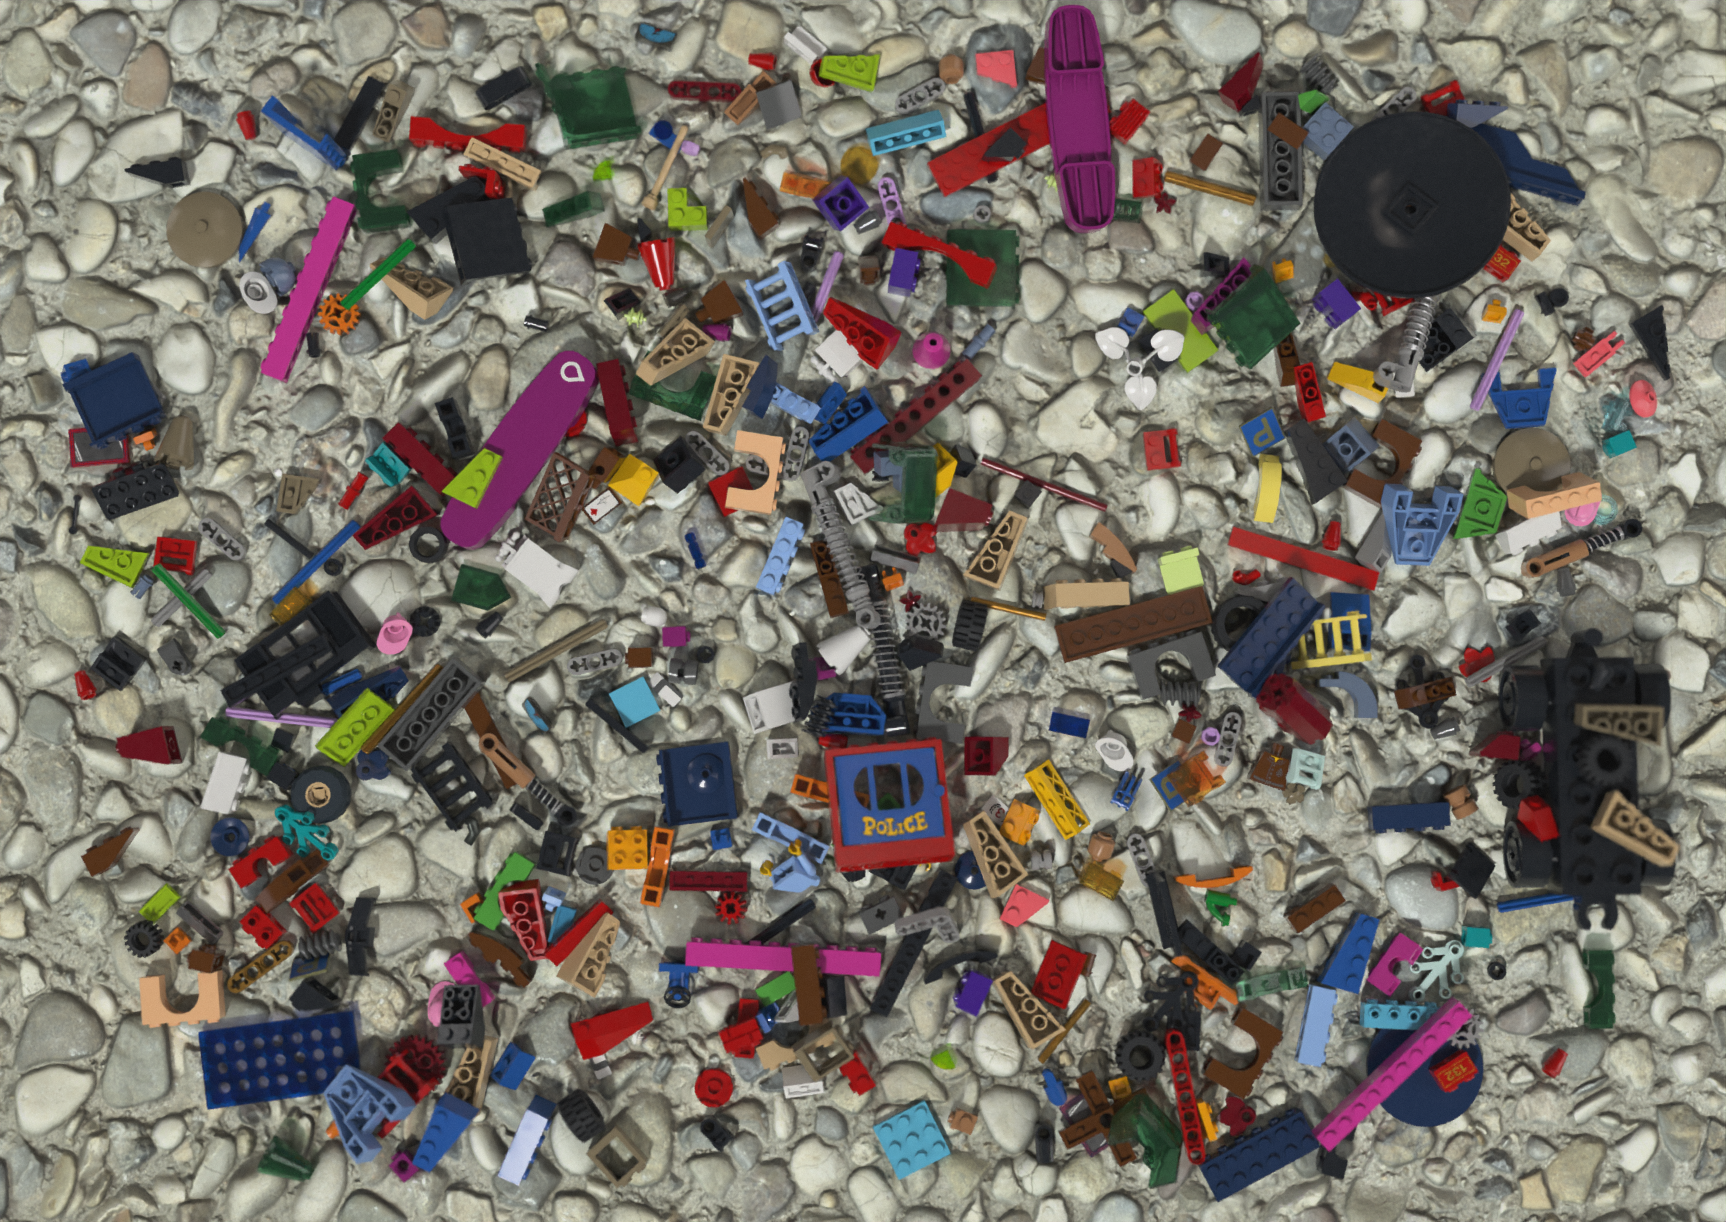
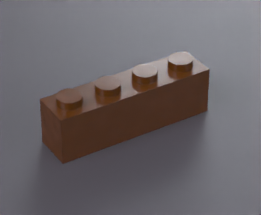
M814 943L791 945L799 1024L803 1026L823 1023V1018L826 1017V1008L821 1006V998H824L823 986H819L818 981L819 978H822L821 966L817 967L816 959H820L819 948L815 947Z

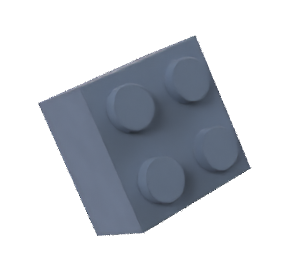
M1325 102L1302 127L1309 132L1303 143L1325 161L1354 127Z

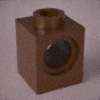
M628 648V653H625V664H628V668L653 667V648Z

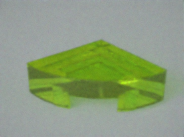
M611 160L604 161L596 167L593 173V181L612 180Z
M948 1049L930 1057L931 1061L941 1069L950 1070L956 1068Z

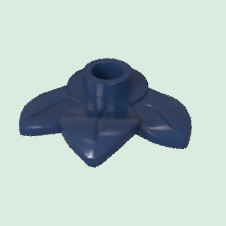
M360 750L357 756L359 764L356 768L358 778L367 781L372 778L382 780L388 777L391 771L385 765L389 756L382 750L372 751L370 754ZM367 767L369 768V772L363 773L362 769Z

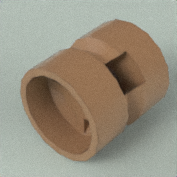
M1466 784L1457 786L1443 795L1445 801L1449 802V806L1453 807L1451 811L1456 820L1465 818L1479 809L1475 800L1469 797L1471 793Z

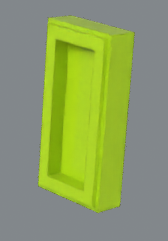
M166 883L139 912L148 921H153L154 925L181 896Z

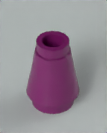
M726 323L703 325L702 331L710 338L721 342L730 340L731 326H727Z

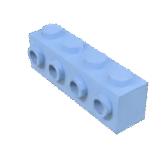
M785 517L756 585L758 590L775 596L776 592H780L783 585L781 579L783 575L787 576L791 566L788 564L791 557H795L798 547H796L798 539L802 540L806 531L803 529V523Z
M1309 983L1294 1057L1296 1062L1321 1067V1064L1325 1062V1044H1328L1330 1039V1032H1328L1329 1024L1332 1025L1334 1019L1332 1009L1338 999L1336 990Z

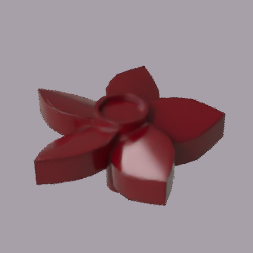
M1166 192L1162 195L1161 199H1153L1155 204L1158 205L1156 213H1160L1164 209L1165 213L1171 214L1170 206H1173L1176 201L1168 199Z
M908 590L906 593L907 598L899 600L902 604H906L905 612L907 613L914 606L917 609L920 608L916 602L920 600L921 595L913 597L912 592Z
M1182 703L1183 710L1178 713L1180 716H1186V720L1189 723L1193 718L1198 719L1202 716L1200 712L1196 711L1197 707L1194 704L1189 708L1186 704Z

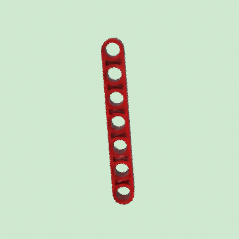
M1170 1028L1165 1032L1164 1040L1185 1153L1192 1164L1199 1165L1205 1160V1150L1183 1035L1178 1029ZM1171 1035H1179L1178 1041L1174 1043L1169 1042ZM1175 1054H1182V1059L1180 1061H1173V1056ZM1185 1073L1186 1077L1184 1080L1178 1081L1176 1080L1177 1075ZM1183 1092L1189 1093V1097L1186 1100H1181L1180 1095ZM1187 1111L1193 1112V1116L1190 1119L1183 1118L1184 1113ZM1189 1131H1196L1194 1138H1187ZM1199 1150L1200 1154L1198 1157L1193 1158L1191 1157V1152Z

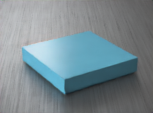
M644 676L609 693L626 728L661 711Z

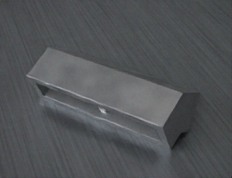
M875 544L870 561L916 574L921 557Z
M188 900L177 910L176 914L211 945L216 944L223 936L224 932Z

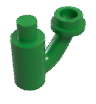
M1207 889L1204 902L1209 912L1221 922L1222 927L1229 926L1230 915L1227 912H1224L1222 915L1215 905L1224 907L1229 905L1236 906L1237 898L1230 897L1231 895L1228 893Z

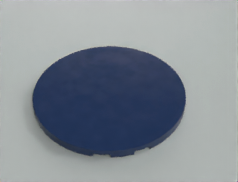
M1379 1029L1371 1041L1372 1043L1366 1057L1367 1077L1417 1030ZM1463 1036L1455 1037L1459 1040L1465 1039ZM1448 1040L1380 1103L1381 1107L1394 1118L1420 1127L1439 1126L1458 1118L1474 1102L1483 1080V1059L1477 1041L1476 1045L1469 1043V1048L1464 1047V1045L1461 1048L1467 1052L1478 1070L1472 1080L1461 1082L1458 1084V1088L1452 1092H1444L1439 1088L1429 1072V1068L1460 1050L1456 1044L1454 1046L1450 1045V1040Z

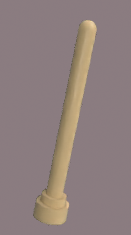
M686 125L681 126L651 193L644 197L641 203L650 210H656L658 205L657 196L688 131Z

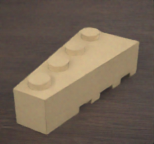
M1122 578L1110 579V582H1104V579H1092V583H1086L1085 579L1074 580V583H1067V580H1056V584L1043 587L1044 610L1057 607L1067 609L1075 608L1076 606L1088 608L1130 605L1129 582H1122Z
M1006 970L992 978L995 990L1028 1048L1033 1050L1066 1030L1011 971Z

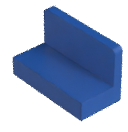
M834 382L832 386H828L816 402L821 409L814 418L815 420L826 424L847 396L839 383Z
M510 1042L490 1076L499 1085L516 1090L534 1062L535 1056L524 1052L515 1043Z

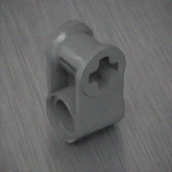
M175 638L157 649L172 673L185 676L191 672L192 664L184 653L181 644Z

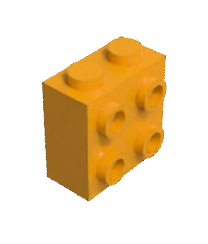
M630 826V830H623V827H611V830L606 831L607 870L648 869L647 830H642V826Z

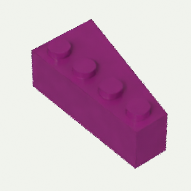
M1243 257L1215 291L1194 312L1190 321L1199 333L1203 335L1263 295L1267 286L1245 257Z

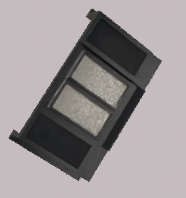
M327 591L300 613L234 660L242 674L247 676L323 633L326 635L334 650L333 652L257 693L276 720L283 716L281 712L361 652L366 649L372 650L377 646L337 591L335 593Z

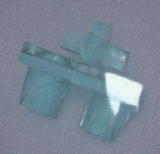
M1615 397L1613 401L1611 400L1609 406H1602L1601 410L1605 412L1603 417L1605 421L1601 428L1605 431L1625 432L1627 423L1622 421L1623 417H1630L1634 412L1629 398Z

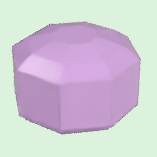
M685 140L682 143L681 150L689 156H698L700 146Z
M1198 291L1189 293L1185 299L1186 306L1191 311H1196L1204 302V296Z
M1207 727L1202 730L1200 738L1204 744L1213 746L1219 742L1220 733L1216 728Z

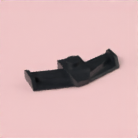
M356 897L350 920L345 930L344 939L346 942L349 975L369 976L365 946L373 947L375 927H367L374 901L377 898Z

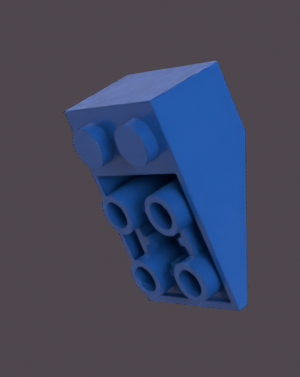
M1330 592L1329 618L1347 616V612L1352 611L1366 614L1367 618L1358 619L1361 648L1364 652H1369L1371 649L1372 632L1369 595ZM1350 620L1340 621L1343 650L1354 651ZM1331 622L1328 623L1327 649L1335 650Z

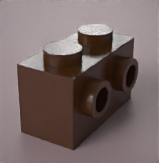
M208 943L205 946L199 945L198 948L192 949L187 956V963H189L187 969L209 974L222 970L226 951L217 949V945Z

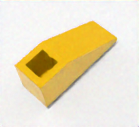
M1334 362L1327 377L1328 380L1376 403H1379L1385 397L1389 389L1378 385L1374 381V372Z

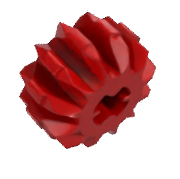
M727 892L723 894L725 900L721 897L717 899L722 905L715 904V908L721 909L716 912V916L723 914L724 916L720 919L721 922L727 917L729 925L732 922V918L737 924L739 923L737 915L742 919L745 917L740 911L746 912L748 910L746 907H741L747 901H739L742 897L741 894L734 898L735 892H731V897L729 898ZM728 903L729 905H731L732 903L735 904L734 909L736 911H731V913L728 912V906L726 905Z

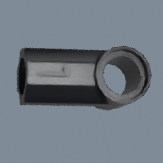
M1040 1121L1034 1126L1037 1163H1050L1054 1161L1053 1132L1047 1122ZM1046 1128L1048 1133L1045 1136H1040L1038 1134L1040 1129Z

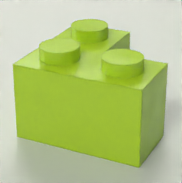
M667 188L668 226L670 231L708 230V211L706 206L689 207L687 188Z

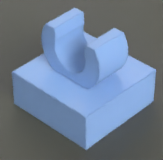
M548 886L542 897V900L547 902L545 909L552 912L555 906L560 907L567 893Z

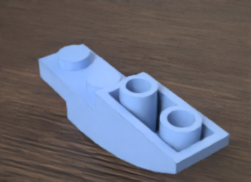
M776 382L770 403L797 419L811 424L821 408Z

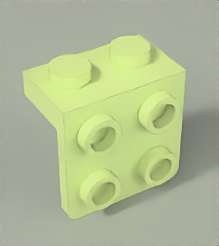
M1192 546L1180 548L1181 552L1175 554L1173 550L1162 553L1163 557L1157 559L1168 595L1204 585L1197 556L1200 555L1198 547L1192 549Z

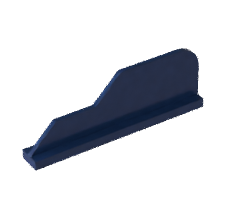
M1483 123L1471 128L1486 140L1499 157L1505 169L1509 187L1576 206L1584 200L1586 192L1578 188L1566 168L1532 159L1515 132Z

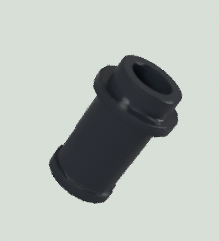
M1546 291L1534 297L1542 310L1541 314H1544L1545 317L1555 312L1554 308L1556 306L1552 305Z
M531 314L530 316L526 315L524 326L527 329L532 328L547 332L549 320L535 318Z
M313 332L314 340H312L311 333L306 334L308 345L306 353L309 354L310 358L320 357V353H322L317 332Z

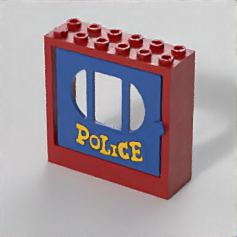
M936 737L925 738V741L908 739L905 743L888 741L884 745L868 743L867 746L863 747L853 744L847 746L848 748L840 749L838 746H833L825 750L824 766L836 873L950 862L953 860L955 849L941 739L936 740ZM833 762H835V768H836L838 797H839V806H840V815H841V825H842V834H843V843H844V846H843V847H842V841H841L840 822H839V813H838V803H837V794H836V785H835V775H834ZM899 763L905 808L879 811L877 808L873 766ZM907 763L919 771L924 783L922 797L914 806H911ZM865 767L868 774L871 810L864 808L858 802L854 793L855 778Z

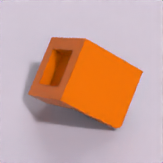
M479 892L460 903L471 923L476 921L474 919L476 907L479 903H484V899Z

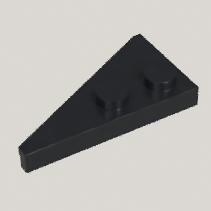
M1661 305L1632 322L1629 326L1663 380L1666 381L1670 378V364L1667 361L1668 343L1667 336L1665 335L1666 324L1663 322L1662 312L1664 307Z

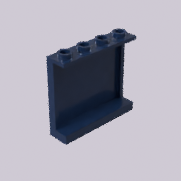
M134 352L62 384L65 391L70 393L92 441L89 444L90 447L95 449H105L110 446L109 443L122 441L127 438V435L142 432L144 427L150 424H159L163 418L167 417L139 355Z
M729 742L659 750V754H656L657 765H661L662 773H659L658 776L659 784L663 785L664 792H661V802L666 807V811L663 812L664 823L668 824V827L738 818ZM701 755L714 756L723 764L724 782L719 789L711 793H700L694 790L687 780V768L690 762ZM704 770L702 772V776L704 778H707L709 776V772Z

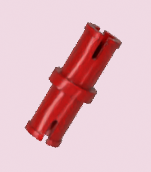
M358 472L350 486L347 485V491L340 502H338V505L349 510L355 498L360 496V490L369 478L363 473Z

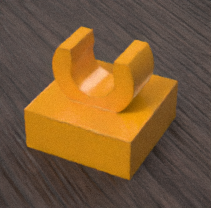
M1283 258L1282 263L1277 265L1275 261L1272 262L1275 284L1293 278L1294 265L1291 260L1286 261Z
M1493 299L1492 304H1488L1482 313V321L1500 324L1507 314V307L1500 306L1501 300Z

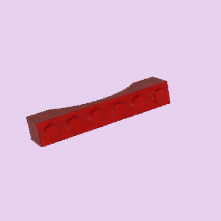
M411 116L409 140L417 147L433 145L434 148L444 149L445 146H448L455 150H463V148H467L472 137L499 151H509L511 154L526 152L527 128L525 125L505 123L500 128L489 133L466 136L445 130L431 118Z
M890 222L882 240L885 248L895 251V248L909 251L924 250L943 254L956 262L964 270L970 282L989 289L997 270L993 259L986 256L984 258L978 257L977 253L969 249L963 251L959 249L958 245L951 242L949 244L943 243L942 239L932 235L928 237L919 229H908L907 225L902 222Z

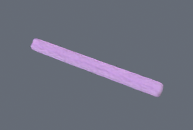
M1519 309L1513 311L1472 399L1471 409L1478 411L1481 408L1524 316L1523 311Z
M227 707L225 713L226 717L324 728H331L338 720V718L281 712L283 716L276 720L270 711Z

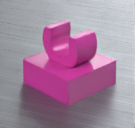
M1527 739L1521 741L1519 747L1522 751L1520 759L1530 761L1539 755L1542 748L1538 742L1531 746Z

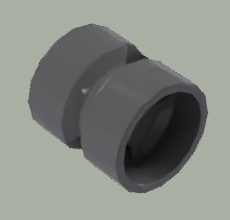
M671 658L668 682L680 684L683 681L688 685H696L698 661L687 660L683 662L682 659ZM680 669H684L683 674H680Z

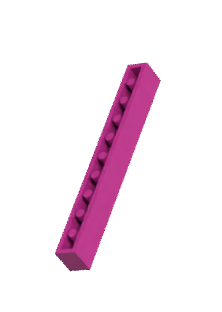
M334 196L326 205L327 212L325 217L319 222L317 236L315 235L312 239L311 251L305 256L304 268L298 273L297 285L291 290L290 302L288 306H285L282 313L283 319L275 329L276 336L274 341L270 342L267 358L263 359L261 363L262 374L286 384L358 211L354 204Z
M691 937V940H687L685 966L794 972L791 945L800 943H788V946H782L780 942L770 941L769 945L761 944V941L750 940L749 944L741 943L742 940L738 939L722 942L720 938H711L710 941H703L701 937ZM827 945V948H819L820 959H816L817 967L821 966V973L880 976L881 952L877 951L876 947H865V950H858L857 946H846V949H838V945Z
M1452 996L1311 1132L1328 1151L1332 1150L1473 1015Z

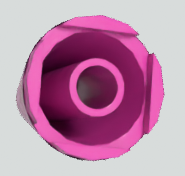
M934 331L921 334L913 345L915 361L921 367L927 369L942 367L948 361L951 352L950 344L946 337Z

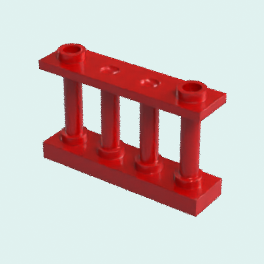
M405 1049L401 1054L396 1052L389 1059L391 1064L377 1078L381 1080L385 1078L391 1085L406 1091L417 1105L439 1082L434 1077L428 1082L423 1080L402 1059L409 1052ZM395 1065L418 1086L417 1089L419 1091L416 1094L411 1093L390 1072ZM384 1117L380 1122L382 1129L377 1135L383 1139L402 1120L391 1122L388 1118Z

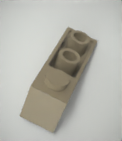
M400 80L389 83L372 133L373 136L390 143L410 105L415 90L414 87Z

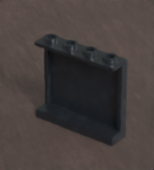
M512 197L446 206L442 211L461 285H468L474 280L515 274L526 276L531 271L532 263L527 256V244L522 237L521 222H518L517 206L513 203Z

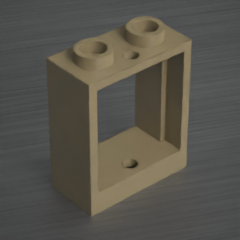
M832 1020L792 1045L794 1054L814 1082L819 1081L854 1058L852 1051L854 1046L849 1039H844L842 1028L839 1024L835 1025ZM832 1032L844 1050L817 1067L805 1049Z
M618 1124L608 1131L586 1153L616 1188H619L621 1185L625 1187L632 1180L631 1176L635 1172L639 1174L646 1168L647 1165L645 1163L648 1160L646 1155ZM616 1136L638 1160L620 1179L615 1176L597 1155Z

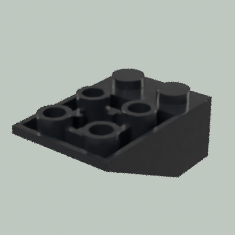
M1454 305L1431 322L1432 327L1429 329L1430 334L1427 336L1426 348L1423 349L1424 355L1419 363L1428 372L1477 336Z
M445 985L437 1044L449 1049L483 1048L485 1022L480 985Z

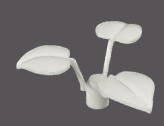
M1111 327L1098 331L1095 334L1096 341L1106 356L1112 359H1119L1122 357L1123 352H1125L1126 362L1128 363L1127 372L1132 375L1125 384V393L1138 410L1148 406L1157 391L1155 380L1150 376L1143 377L1141 374L1145 368L1146 361L1156 353L1164 361L1175 360L1182 352L1185 339L1181 333L1175 330H1161L1151 339L1154 351L1144 359L1139 357L1130 359L1129 351L1125 348L1129 344V336L1123 329Z

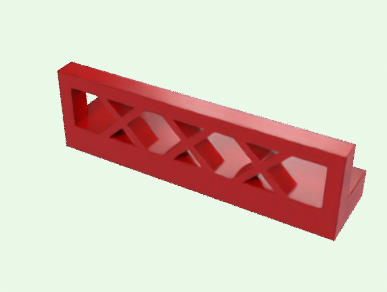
M599 898L543 951L544 956L557 967L569 956L606 912L610 915L614 912Z

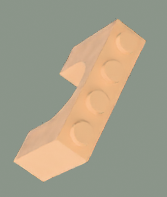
M737 430L734 452L761 457L769 468V478L762 487L756 490L728 487L725 508L771 515V512L776 510L777 500L774 499V492L779 491L780 481L776 479L777 473L782 472L783 462L779 460L780 454L785 453L786 443H782L783 437Z
M1581 472L1561 476L1563 489L1541 492L1532 490L1525 485L1508 489L1509 508L1525 518L1531 519L1602 501L1600 482Z
M223 970L211 974L205 972L198 973L199 998L195 1007L187 1012L176 1010L169 1004L166 997L165 974L139 978L142 1025H149V1028L161 1027V1023H168L169 1026L181 1025V1022L188 1021V1025L199 1024L200 1020H207V1023L219 1022L220 1018L226 1016Z

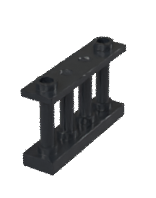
M447 742L442 746L444 751L441 756L422 770H419L418 767H413L410 770L413 773L411 774L413 780L423 786L446 818L445 824L451 831L454 829L455 832H458L462 829L458 823L480 807L489 809L496 803L453 743ZM447 760H452L455 764L454 770L431 786L425 776ZM463 775L467 781L465 786L442 802L436 792L456 777ZM474 791L478 796L476 798L477 801L453 817L447 808L468 792Z

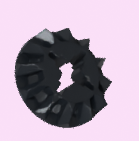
M422 606L415 609L410 615L409 623L412 625V631L421 637H429L439 629L440 616L433 608ZM420 615L424 618L431 617L427 621L429 628L425 625L418 626L422 622Z

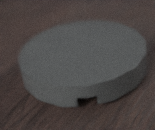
M593 846L587 848L577 858L576 870L581 880L587 884H602L610 879L614 870H607V850L603 847Z

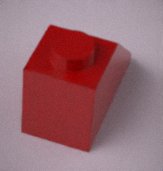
M1538 795L1522 799L1517 818L1540 841L1558 837L1550 806Z

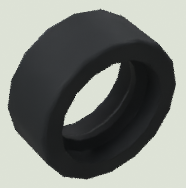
M429 526L420 527L414 531L409 540L411 554L414 558L424 563L439 561L446 554L448 547L444 534L438 529ZM424 534H433L439 540V549L432 556L422 555L417 548V542Z

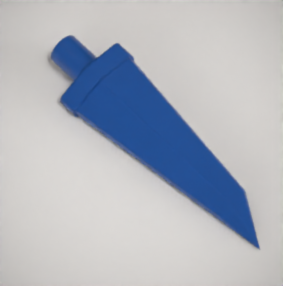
M265 201L260 209L255 207L253 211L254 213L239 248V263L271 217L267 213L271 204Z

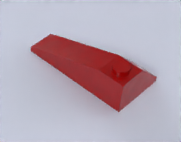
M829 297L823 314L835 329L841 331L847 338L846 342L849 345H853L859 352L857 355L876 370L880 368L894 350L902 333L886 321L833 297Z
M648 1001L572 1023L571 1026L583 1060L605 1054L654 1019Z

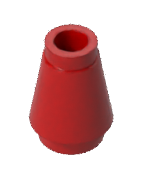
M772 52L750 53L748 64L770 72L776 69L777 55H773Z
M250 110L237 113L236 121L245 139L252 140L257 138L255 115H252Z
M1330 521L1322 540L1324 549L1337 551L1338 547L1341 546V523Z
M86 671L76 672L74 676L78 697H81V700L95 697L97 695V688Z
M825 734V737H819V745L824 747L838 746L840 749L847 748L848 737L844 736V734Z
M1558 1048L1542 1064L1541 1070L1551 1078H1556V1076L1560 1075L1568 1054Z

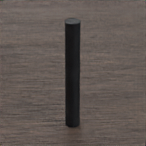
M270 519L265 521V526L308 559L313 557L314 553L277 524Z

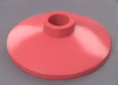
M1645 380L1634 382L1629 393L1631 406L1640 417H1650L1657 409L1656 392L1652 385Z

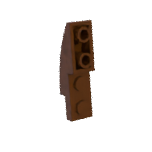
M820 540L810 543L829 615L830 618L848 614L849 611L839 575H837V568H834L836 565L835 561H831L834 558L833 554H829L831 550L826 547L828 545L827 541Z
M316 849L303 860L299 859L286 869L255 899L265 913L268 914L298 892V888L330 864L322 858L321 852Z
M473 930L467 934L470 937L468 939L469 942L483 952L481 954L488 963L491 961L492 964L500 960V966L506 972L510 971L514 976L512 978L519 987L522 985L525 988L532 982V979L520 967L525 960L509 945L483 932Z

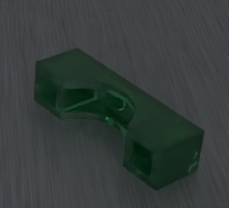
M211 717L200 737L216 747H222L230 741L242 743L250 754V767L263 775L268 776L275 763L279 762L283 755L278 753L279 749L272 745L267 747L262 744L263 740L255 735L250 737L245 734L246 730L236 725V727H233L225 717Z
M1582 948L1583 968L1590 971L1598 982L1596 998L1590 1004L1583 1007V1024L1590 1029H1613V1024L1616 1021L1615 1013L1613 1012L1615 994L1612 986L1615 983V976L1612 973V965H1614L1615 958L1612 950Z

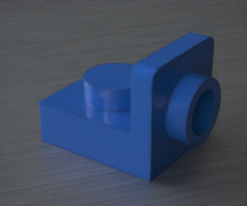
M1128 307L1117 327L1123 329L1128 336L1133 337L1144 316Z
M87 359L63 365L60 374L62 381L66 383L90 372L91 369Z
M777 1002L761 1008L755 1016L764 1033L771 1031L773 1026L778 1023L774 1020L780 1010Z

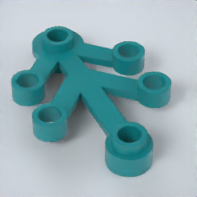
M282 805L276 808L275 816L282 822L285 833L282 841L287 845H291L296 837L292 833L291 826L294 827L300 846L297 849V854L300 857H306L310 853L306 839L321 850L323 859L332 860L336 857L339 849L334 843L324 844L312 834L316 833L319 837L324 838L330 830L324 824L311 825L315 819L311 812H294L289 805Z

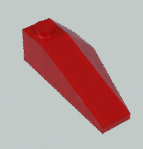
M540 880L519 881L499 891L501 911L510 922V927L518 936L520 944L530 961L547 959L543 953L549 945L547 942L548 937Z

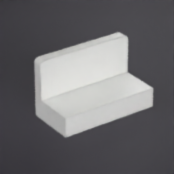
M798 26L792 34L788 32L784 36V43L810 65L815 60L820 59L827 51L823 44L801 26Z
M803 1065L782 1068L783 1087L786 1098L824 1093L822 1079L814 1082Z

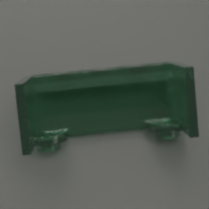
M886 440L873 443L872 448L889 449L891 463L903 467L901 504H893L888 507L886 513L882 512L869 516L868 520L894 524L925 523L932 520L935 510L936 449L930 445Z
M1136 1094L1112 1117L1107 1144L1112 1146L1137 1140L1144 1147L1143 1162L1151 1170L1148 1184L1150 1189L1177 1183L1183 1145L1182 1133L1148 1094Z

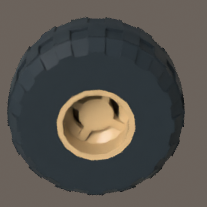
M324 765L310 767L300 773L293 782L294 784L291 788L292 805L296 812H311L315 817L312 823L332 822L342 816L350 805L352 795L350 783L341 771L333 767Z

